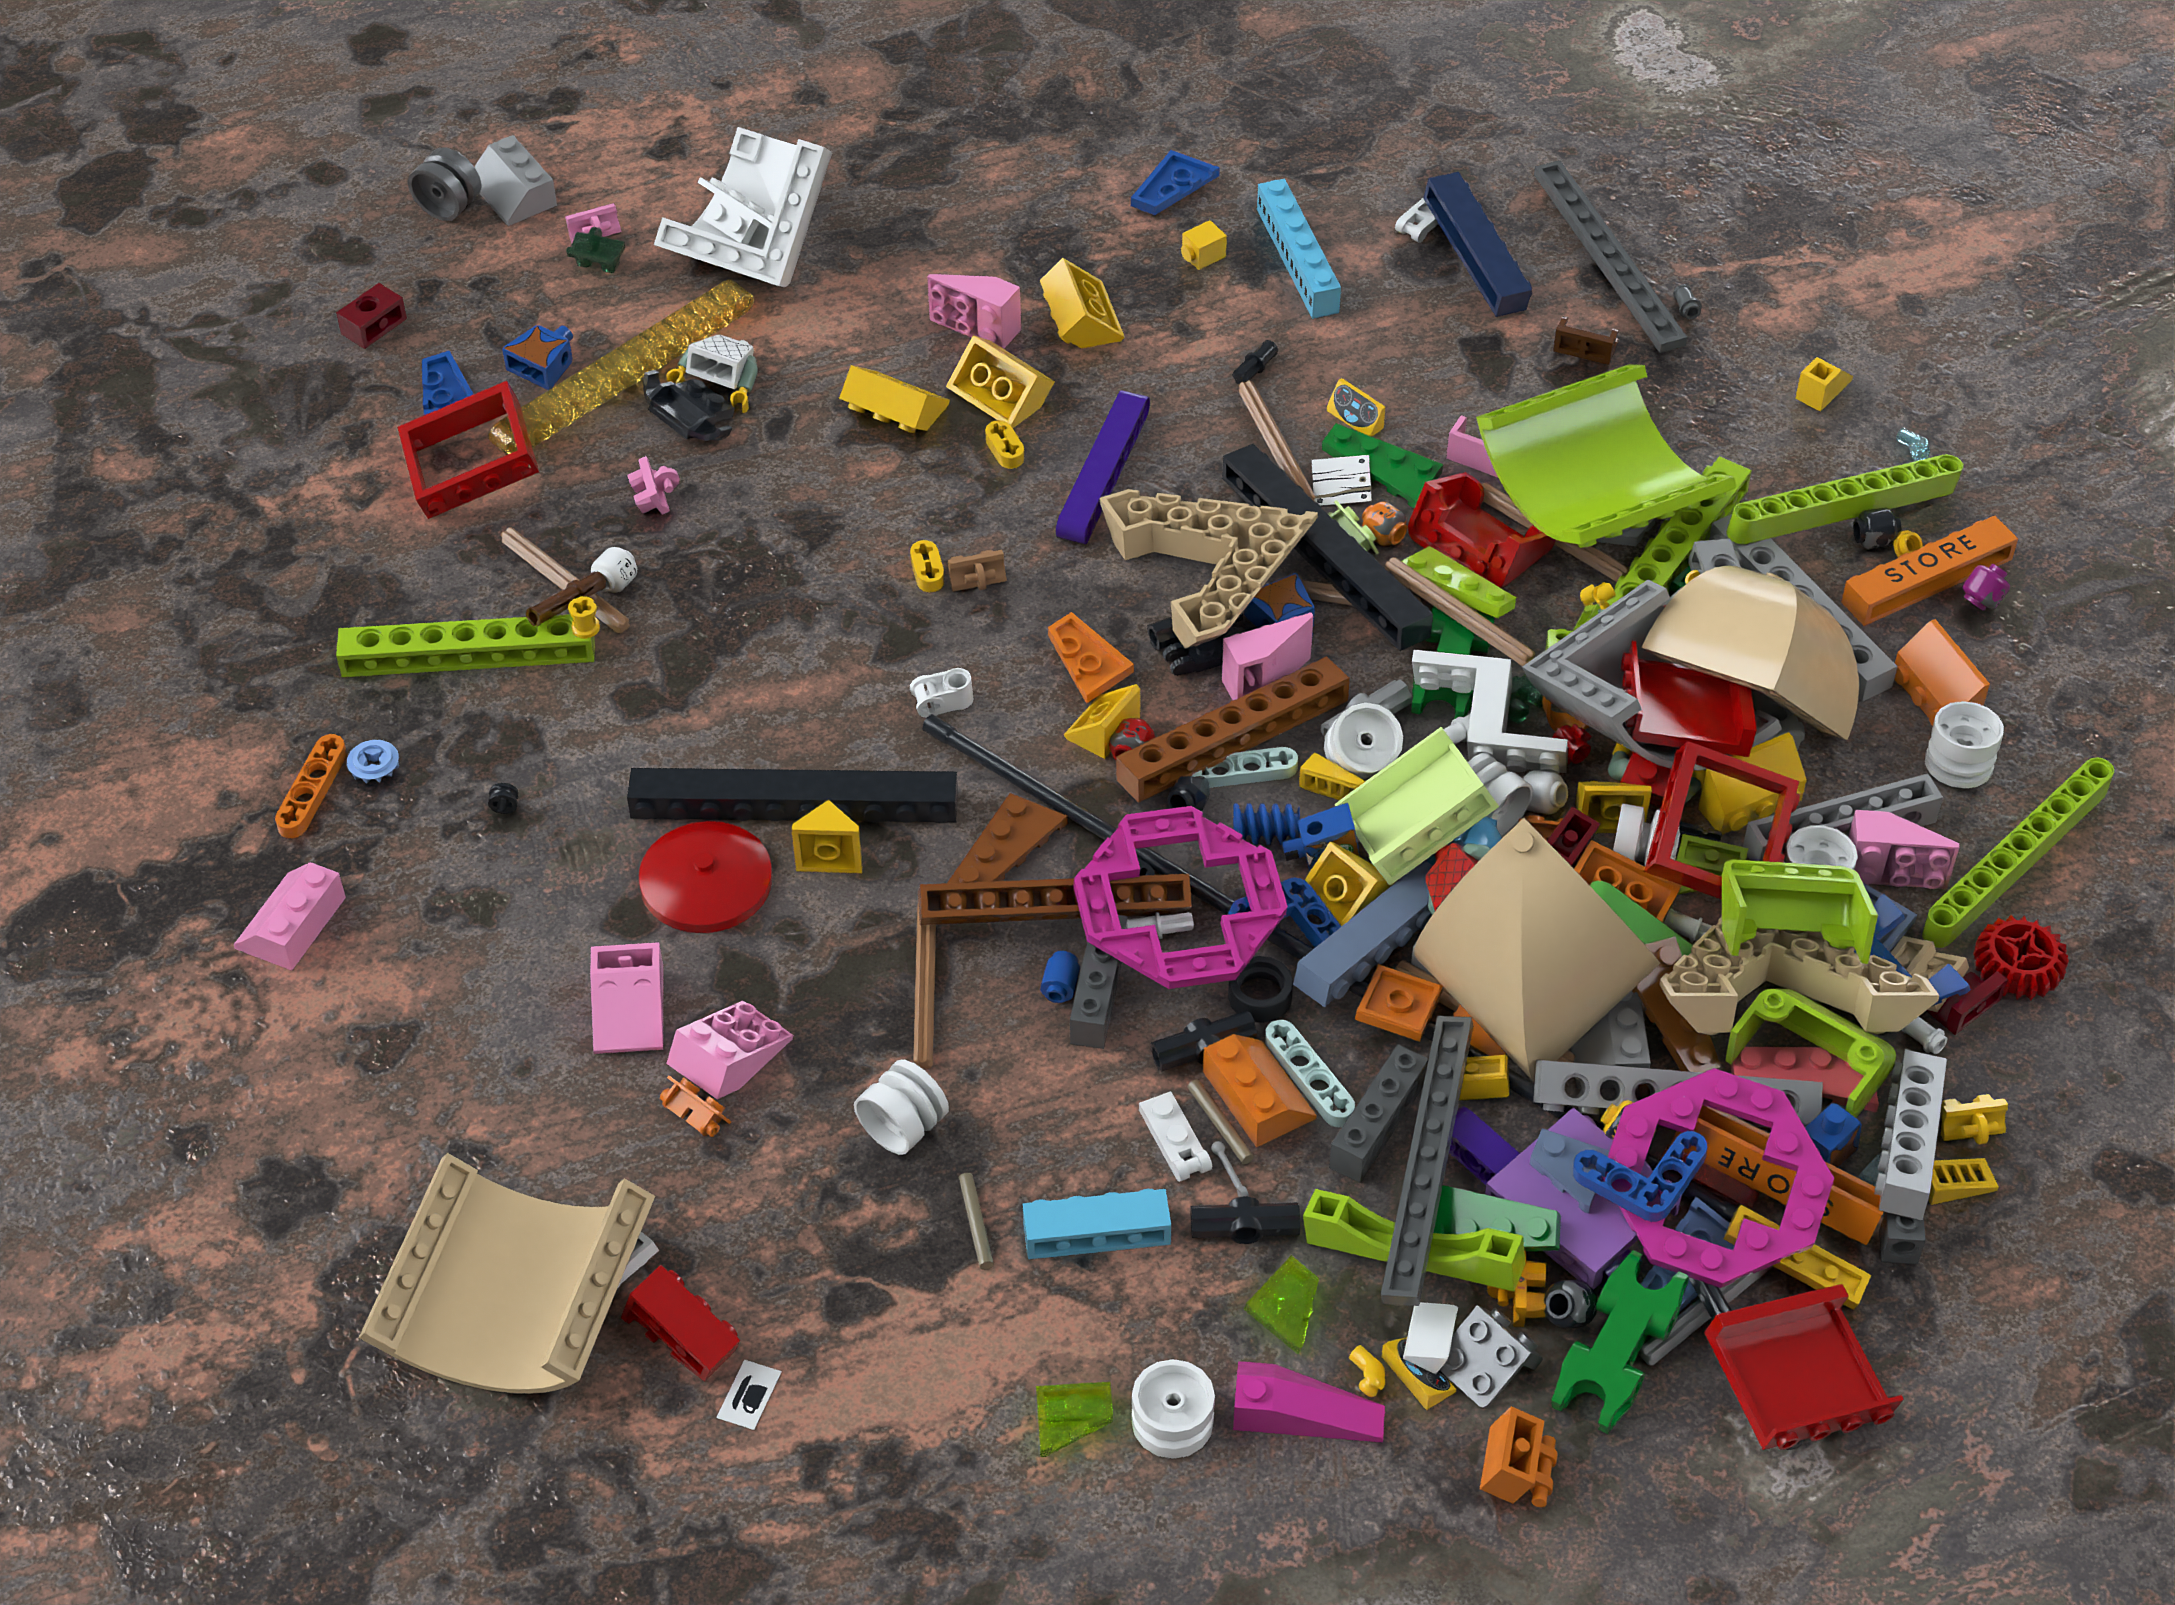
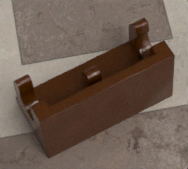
M1562 316L1556 328L1553 351L1610 365L1618 345L1619 338L1617 336L1619 329L1613 328L1609 337L1568 327L1566 324L1569 317Z

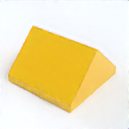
M1135 684L1099 695L1064 733V737L1068 741L1105 759L1110 753V738L1121 721L1126 718H1140L1139 686Z
M827 800L792 824L796 871L862 873L859 826L830 800Z

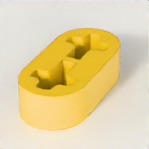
M1001 420L989 423L985 429L986 443L998 463L1008 469L1021 466L1024 463V446L1012 426L1008 422Z
M918 541L910 548L911 565L919 589L925 592L939 591L944 586V569L938 548L931 541ZM922 554H926L929 560H923ZM931 572L933 578H929L926 573Z

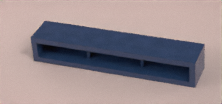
M1459 172L1428 178L1423 199L1495 317L1527 310L1530 297L1532 296V286L1523 276L1517 261L1513 260L1508 252L1505 242L1498 236L1494 224L1488 220L1483 212L1481 203L1473 196L1469 184L1464 181Z

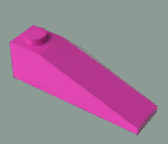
M1238 1361L1233 1430L1383 1442L1384 1405L1276 1364Z

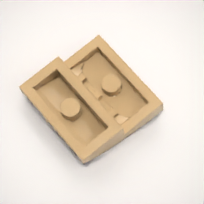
M1903 936L1891 952L1911 976L1917 973L1929 979L1947 964H1950L1963 978L1969 969L1967 958L1936 952L1934 942ZM1947 998L1942 999V1003L1934 1005L1927 1010L1938 1012Z

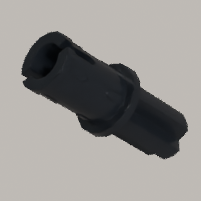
M1265 340L1254 352L1248 353L1245 356V361L1232 374L1235 382L1239 385L1241 382H1247L1252 379L1257 373H1262L1265 370V365L1278 354L1276 344L1273 341Z

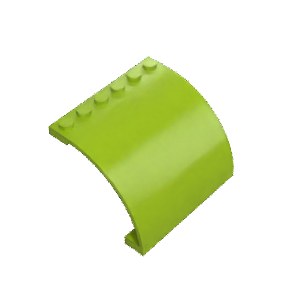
M1628 364L1476 417L1480 434L1493 468L1504 489L1520 512L1547 536L1558 541L1578 544L1580 548L1595 545L1597 543L1596 539L1601 537L1613 538L1623 534V529L1629 527L1632 529L1649 525L1648 520L1653 518L1665 519L1675 515V510L1697 508L1701 505L1700 501L1726 497V492L1737 488L1735 476L1715 475L1709 478L1691 469L1673 452L1652 421L1636 382L1647 377L1645 365Z

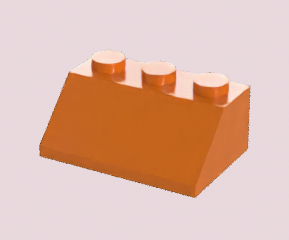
M1936 619L1929 621L1897 652L1895 660L1897 670L1894 679L1911 696L1913 703L1919 706L1926 714L1932 726L1938 711L1950 703L1965 701L1984 706L1990 683Z
M1593 840L1589 842L1574 868L1589 885L1595 881H1604L1613 885L1662 923L1682 885L1644 872L1645 866Z
M1233 1034L1204 1048L1203 1073L1255 1147H1259L1316 1120L1317 1115L1262 1040Z

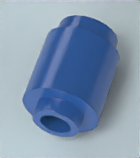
M1057 951L1047 961L1040 990L1051 1002L1062 1003L1073 998L1080 966L1078 958L1070 952Z

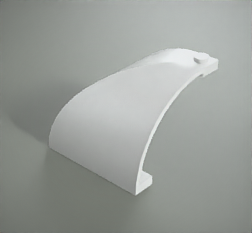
M738 127L729 153L731 157L721 182L727 185L726 191L730 192L732 189L745 196L744 202L749 205L751 201L764 208L763 214L768 217L769 214L774 215L770 228L760 222L748 245L739 243L703 219L709 207L708 205L692 226L662 217L654 245L777 286L786 287L791 282L832 152L825 147L798 139L797 145Z

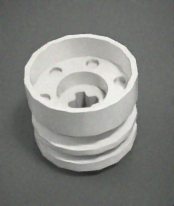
M1954 702L1942 707L1935 716L1931 738L1925 754V765L1929 773L1938 781L1951 787L1972 788L1987 782L1993 774L1997 752L2000 749L2003 738L2004 725L1999 716L1989 708L1972 702Z
M1481 753L1468 761V764L1499 805L1496 810L1486 817L1497 820V830L1502 838L1518 823L1519 818L1521 819L1525 814L1532 799L1533 788L1531 784L1516 773L1507 772L1506 766L1497 762L1493 756L1488 753Z
M1622 803L1613 851L1635 862H1643L1644 866H1646L1660 810L1655 812L1651 823H1645L1644 807ZM1679 827L1670 857L1674 860L1680 837Z
M1810 825L1798 829L1790 836L1784 854V863L1844 866L1854 870L1858 856L1856 846L1848 836L1839 830L1827 826Z
M897 1060L888 1071L882 1074L879 1078V1083L872 1084L854 1102L855 1113L867 1133L885 1149L898 1155L906 1154L922 1139L924 1131H930L949 1112L948 1101L937 1082L925 1070L907 1060Z

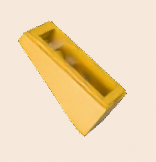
M1315 752L1300 768L1299 786L1301 788L1337 800H1341L1352 792V789L1355 790L1366 782Z
M1985 1158L1934 1160L1928 1201L1930 1205L1991 1193L1998 1191L1999 1186ZM1979 1170L1984 1181H1978L1974 1171ZM1964 1173L1968 1174L1971 1182H1966L1963 1176ZM1955 1175L1958 1182H1953L1951 1176ZM1943 1178L1945 1183H1941L1939 1179Z

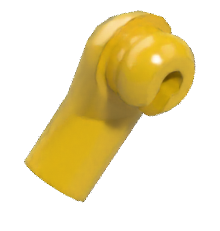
M1362 1345L1357 1346L1351 1352L1349 1359L1363 1371L1365 1378L1360 1381L1359 1389L1368 1397H1374L1378 1390H1383L1385 1386V1368Z

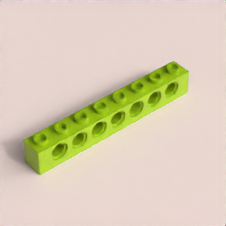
M1720 456L1712 466L1707 465L1702 473L1703 476L1708 478L1715 475L1735 476L1737 488L1726 492V497L1700 501L1701 505L1697 508L1675 510V515L1670 520L1665 519L1660 526L1656 538H1650L1647 542L1642 556L1634 558L1626 576L1621 575L1614 589L1616 596L1607 601L1609 606L1646 580L1666 588L1668 594H1670L1672 581L1689 566L1688 560L1694 542L1709 540L1712 523L1730 515L1734 507L1739 504L1748 492L1752 470Z
M571 614L556 615L538 627L537 625H531L526 617L351 627L338 629L336 657L341 677L595 662V636L587 639L576 637L571 628L573 622Z

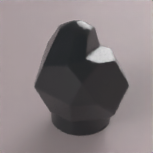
M1181 776L1174 782L1168 795L1169 807L1172 809L1192 806L1202 812L1210 795L1209 782L1202 776Z

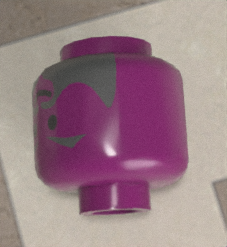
M1993 563L1989 568L1984 565H1978L1962 586L1966 593L1964 598L1982 611H1985L1986 608L1995 609L2010 590V584L2005 580L2008 574Z

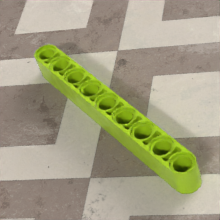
M1946 454L1742 502L1733 509L1726 535L1737 544H1749L1856 518L1864 510L1878 508L1893 509L1950 495L1955 491L1964 466L1959 458Z
M2099 757L2087 760L1929 909L1922 932L1923 939L1934 942L1936 948L1950 945L2105 798L2114 775L2113 765L2108 760Z

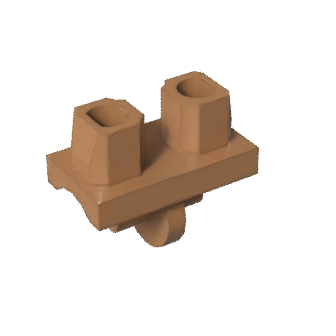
M1002 550L981 551L977 555L967 557L961 555L951 557L948 560L950 584L953 592L978 587L979 590H985L986 585L1007 581Z

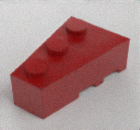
M660 1265L630 1293L621 1319L628 1324L633 1320L637 1321L648 1330L645 1333L646 1338L653 1343L658 1339L662 1340L673 1350L670 1353L671 1357L705 1382L736 1351L740 1339L730 1323L725 1320L720 1321L710 1312L711 1307L701 1296H694L684 1287V1281L673 1270L667 1271Z

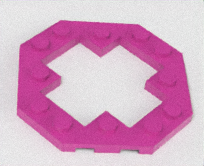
M1192 806L1127 814L1120 821L1113 835L1110 838L1107 837L1093 854L1090 863L1085 869H1081L1074 878L1073 887L1087 942L1167 989L1236 980L1287 912L1288 906L1272 851L1260 844L1258 847L1242 839V834L1221 822L1218 825L1203 817V812ZM1198 841L1205 868L1238 863L1251 912L1221 916L1220 924L1226 944L1162 953L1155 925L1121 929L1109 881L1140 876V866L1135 849Z
M1713 1068L1625 1106L1608 1157L1641 1174L1657 1124L1682 1133L1694 1131L1702 1105L1771 1128L1762 1160L1796 1171L1779 1230L1743 1218L1734 1249L1731 1250L1664 1227L1665 1218L1658 1222H1650L1619 1206L1632 1232L1635 1231L1643 1245V1251L1650 1264L1676 1273L1680 1271L1689 1275L1688 1277L1723 1288L1734 1283L1740 1277L1752 1272H1759L1779 1263L1783 1258L1812 1248L1817 1237L1834 1177L1784 1091ZM1617 1179L1611 1184L1613 1189L1618 1192H1626L1632 1188L1631 1184L1624 1179ZM1658 1189V1195L1652 1202L1647 1201V1206L1660 1205V1197L1663 1192Z

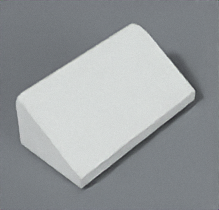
M1420 1302L1419 1306H1414L1403 1359L1437 1374L1449 1357L1458 1307L1450 1304Z

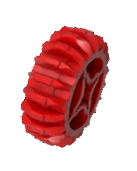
M2012 915L2006 921L1997 918L1993 924H1987L1977 938L1973 952L1974 960H1976L1975 970L1981 972L1980 975L1983 981L1997 971L2007 978L2003 996L2009 992L2015 994L2017 1000L2022 995H2026L2030 1000L2036 994L2044 998L2049 991H2054L2065 977L2069 962L2068 955L2066 954V944L2060 943V934H2051V925L2042 927L2039 925L2038 919L2034 922H2029L2025 915L2020 920H2016Z

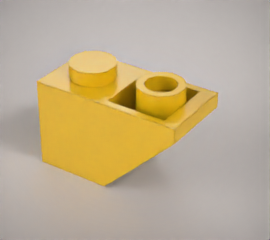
M1816 357L1800 373L1795 399L1821 412L1852 381L1853 376Z

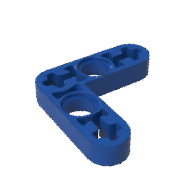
M1294 877L1281 882L1288 906L1286 915L1283 918L1291 916L1314 948L1342 927L1305 880ZM1247 896L1233 902L1227 915L1251 912ZM1313 914L1318 916L1323 924L1311 923L1307 915Z
M1694 1131L1681 1133L1676 1137L1649 1178L1642 1176L1598 1151L1584 1150L1578 1153L1574 1159L1573 1176L1580 1185L1644 1220L1658 1222L1670 1213L1704 1163L1707 1154V1141L1700 1133ZM1691 1145L1697 1148L1696 1151H1691L1686 1158V1163L1683 1162L1684 1148L1689 1149ZM1591 1164L1596 1165V1170L1591 1169L1588 1173L1583 1171L1584 1167H1589ZM1667 1170H1676L1682 1175V1179L1679 1182L1670 1183L1663 1179L1662 1173ZM1602 1176L1605 1178V1182H1601ZM1617 1179H1624L1631 1184L1632 1188L1626 1192H1618L1613 1189L1611 1184ZM1658 1189L1663 1192L1660 1197V1205L1647 1206V1201L1652 1202L1658 1195Z

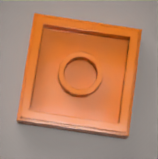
M1378 964L1356 1011L1355 1020L1420 1042L1440 999L1443 986Z

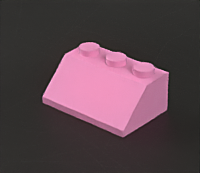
M311 862L288 872L234 943V948L286 969L293 970L346 898L339 873Z

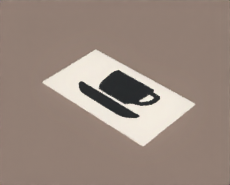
M744 1360L716 1418L754 1430L782 1371Z

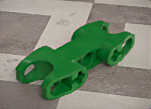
M1435 606L1433 607L1431 638L1426 639V642L1439 644L1437 652L1472 655V651L1488 654L1490 649L1488 642ZM1479 610L1476 611L1494 624L1493 616ZM1414 681L1411 713L1421 714L1427 703L1434 700H1443L1455 708L1454 719L1465 717L1472 708L1474 690H1471L1469 693L1455 692L1452 688L1446 687L1428 690L1415 684Z
M1634 1250L1611 1273L1598 1298L1596 1310L1609 1317L1593 1347L1579 1341L1574 1342L1562 1363L1559 1380L1551 1400L1552 1408L1562 1412L1576 1395L1585 1392L1596 1394L1604 1402L1598 1421V1430L1606 1434L1630 1410L1642 1387L1645 1372L1632 1367L1645 1340L1648 1335L1666 1341L1678 1320L1680 1306L1688 1285L1689 1275L1678 1271L1664 1288L1656 1290L1644 1288L1637 1281L1642 1264V1254Z

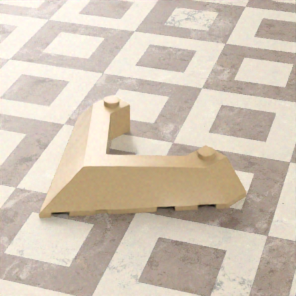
M1130 489L1100 498V504L1113 543L1125 561L1151 552H1157L1216 564L1212 572V579L1208 585L1203 586L1200 592L1171 601L1173 631L1185 649L1214 640L1225 634L1318 518L1317 512L1306 511L1303 515L1289 514L1288 509L1257 507L1244 503L1199 498L1196 503L1181 501V496L1157 493L1156 497L1140 496V491Z
M1722 916L1718 919V924L1716 926L1713 925L1692 946L1691 953L1688 956L1683 955L1674 964L1673 971L1662 976L1659 984L1669 1002L1698 1033L1707 1035L1731 1032L1737 1002L1765 981L1794 990L1802 995L1854 1014L1864 1031L1872 1034L1899 1032L1937 1003L1939 999V994L1926 977L1914 973L1912 978L1896 971V964L1876 955L1869 957L1868 964H1862L1858 955L1854 953V947L1846 949L1834 948L1824 939L1821 932L1757 928L1756 936L1753 939L1740 944L1739 955L1731 956L1722 932Z

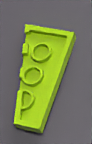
M1431 546L1402 560L1403 563L1471 608L1495 618H1499L1515 609V596Z

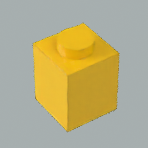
M1211 220L1182 233V256L1198 270L1226 257L1227 235Z

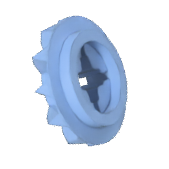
M365 741L350 751L347 757L348 771L352 773L355 780L361 778L367 784L371 779H376L380 783L383 776L392 777L393 770L399 768V754L397 749L387 741ZM367 760H371L372 762H376L379 760L380 765L376 766L375 764H370L368 766Z

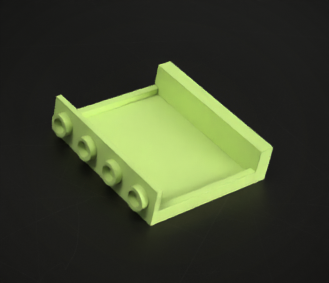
M1442 727L1335 803V806L1348 803L1356 836L1369 854V859L1389 885H1392L1499 807Z

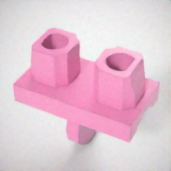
M614 203L565 217L573 246L595 239L600 241L603 240V237L621 232Z
M645 456L638 460L641 469L627 475L631 487L638 493L633 497L637 507L643 514L657 507L663 515L670 511L665 492L671 493L679 484L680 478L675 469L667 468L666 466H661L658 471L651 469L649 459Z

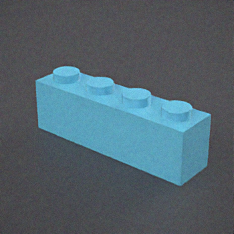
M1143 1189L1139 1192L1120 1194L1110 1192L1101 1196H1073L1062 1200H1036L1032 1203H1023V1225L1028 1259L1171 1245V1220L1166 1189Z

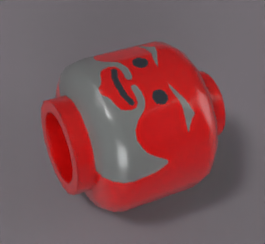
M1123 719L1110 738V752L1116 760V757L1124 752L1156 738L1155 733L1143 719Z

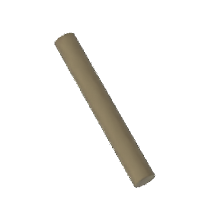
M1198 1079L1191 1081L1187 1088L1241 1163L1248 1164L1251 1162L1254 1155Z
M963 1173L959 1176V1181L980 1269L987 1270L992 1268L994 1263L973 1175L971 1173Z

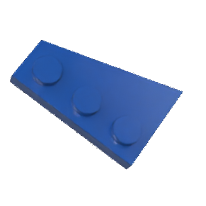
M1170 150L1132 195L1131 207L1156 215L1219 177L1220 167Z
M450 351L422 359L424 415L474 395Z

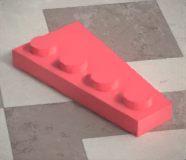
M1744 1047L1734 1062L1730 1064L1731 1074L1737 1076L1823 1082L1822 1097L1832 1099V1103L1842 1106L1847 1105L1848 1097L1864 1077V1075L1853 1070L1848 1062L1821 1047ZM1877 1091L1864 1110L1877 1112L1879 1106Z

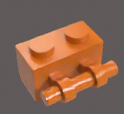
M1511 1406L1490 1426L1480 1490L1514 1504L1530 1489L1533 1493L1531 1502L1534 1506L1545 1507L1547 1505L1548 1496L1553 1491L1554 1481L1551 1478L1552 1468L1557 1464L1558 1452L1555 1449L1556 1439L1548 1435L1542 1437L1544 1420Z

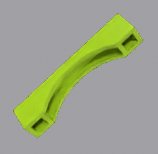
M1315 1189L1303 1214L1307 1243L1387 1262L1395 1222L1368 1210L1349 1196ZM1491 1228L1464 1234L1433 1233L1426 1271L1514 1292L1526 1264L1523 1236Z

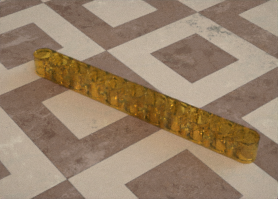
M728 279L522 406L521 410L532 448L642 380L644 372L661 368L686 352L691 343L712 336L745 315L753 306V295L732 279ZM506 416L492 426L488 439L494 446L508 455L517 451V446L509 418Z

